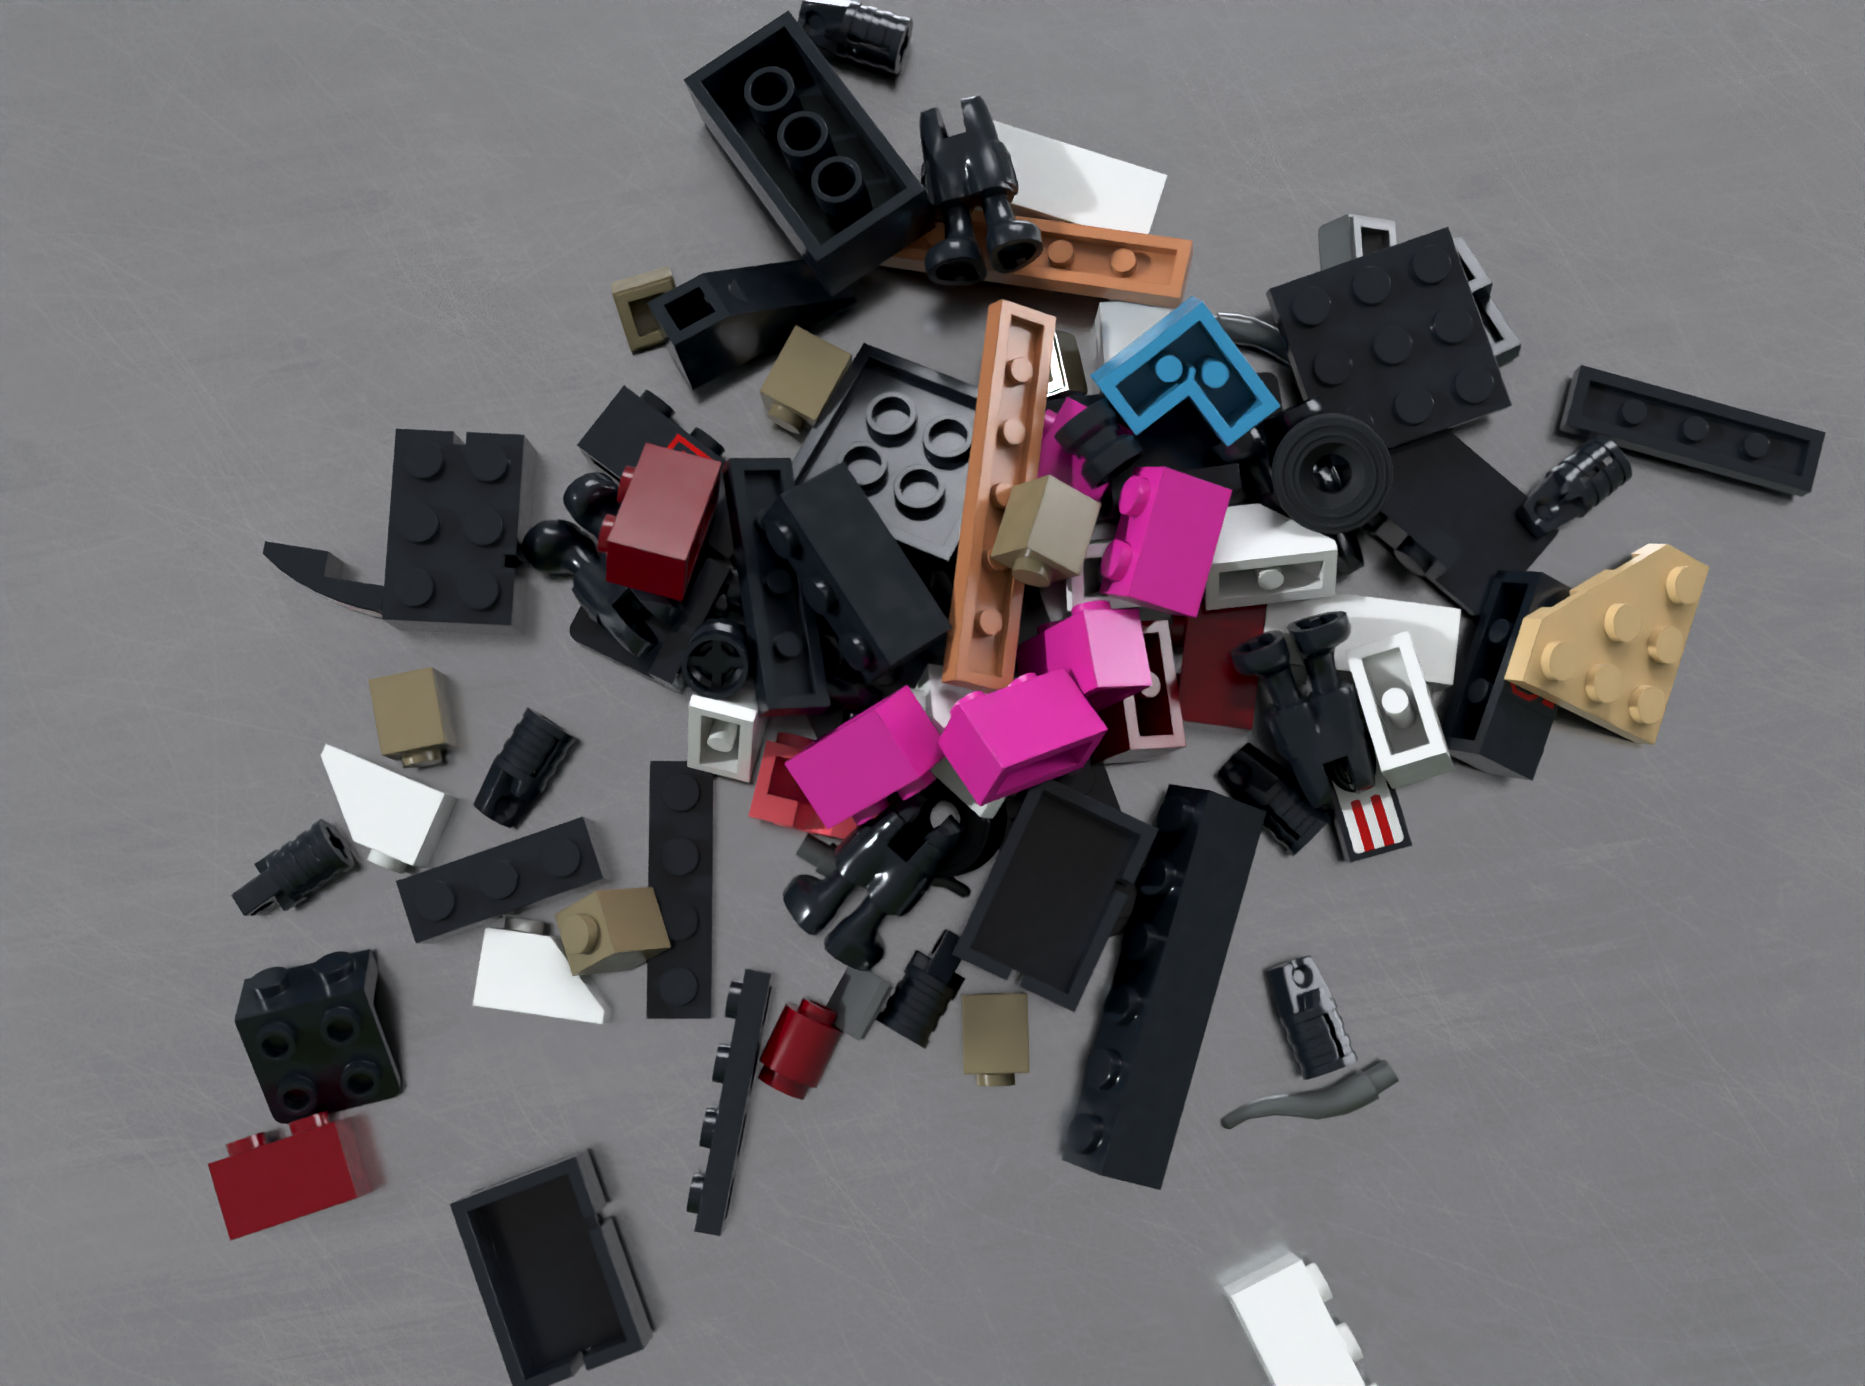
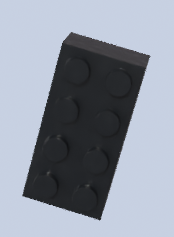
M789 10L684 79L703 122L831 297L937 227L925 188Z

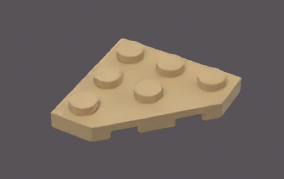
M1669 544L1645 545L1632 553V560L1615 570L1605 569L1569 590L1570 596L1553 607H1541L1524 617L1504 679L1635 743L1655 745L1709 570V566Z

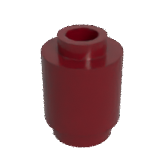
M803 997L799 1006L786 1003L759 1058V1061L764 1065L758 1078L768 1086L786 1095L804 1100L810 1087H818L844 1033L833 1025L838 1013L806 997Z

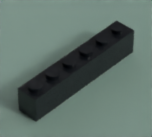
M1173 784L1168 785L1164 802L1158 812L1156 828L1159 830L1151 845L1147 863L1141 872L1139 891L1129 926L1123 935L1122 950L1111 989L1105 998L1103 1017L1092 1055L1089 1057L1086 1065V1076L1076 1112L1068 1128L1067 1143L1062 1157L1063 1161L1101 1176L1161 1190L1267 811L1211 790Z

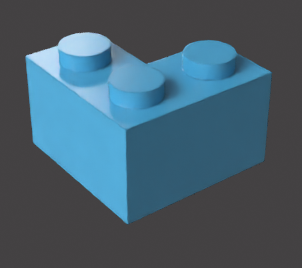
M1194 296L1183 302L1090 375L1136 436L1186 397L1213 433L1226 446H1230L1281 407L1204 302Z

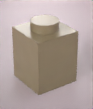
M795 326L759 391L763 406L770 409L767 417L793 433L800 434L803 427L811 431L852 364V354Z
M1051 475L1013 486L990 558L1013 569L1012 576L1018 581L1035 587H1047L1050 583L1080 576L1101 503Z
M433 667L368 679L382 756L395 761L402 760L403 768H417L439 763L442 761L440 752L458 748L445 674Z
M653 887L596 890L555 914L572 976L629 971L671 948Z
M1028 993L961 994L963 1074H976L977 1086L1015 1085V1073H1030Z

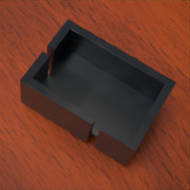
M396 429L382 608L383 621L398 630L524 636L528 580L516 568L505 567V557L516 567L529 568V561L524 556L521 545L524 536L532 528L537 451L525 435L466 432L465 445L454 431Z
M1053 779L1030 787L952 955L1004 980H1008L1012 969L1022 973L1017 986L1075 1012L1128 897L1117 890L1112 892L1111 890L1116 881L1126 886L1134 884L1159 829Z
M588 1150L474 1192L450 1204L512 1386L552 1385L573 1377L583 1364L588 1371L645 1349L653 1337L612 1218L601 1222L598 1220L597 1213L606 1207L607 1203ZM590 1348L589 1351L583 1356L582 1350Z

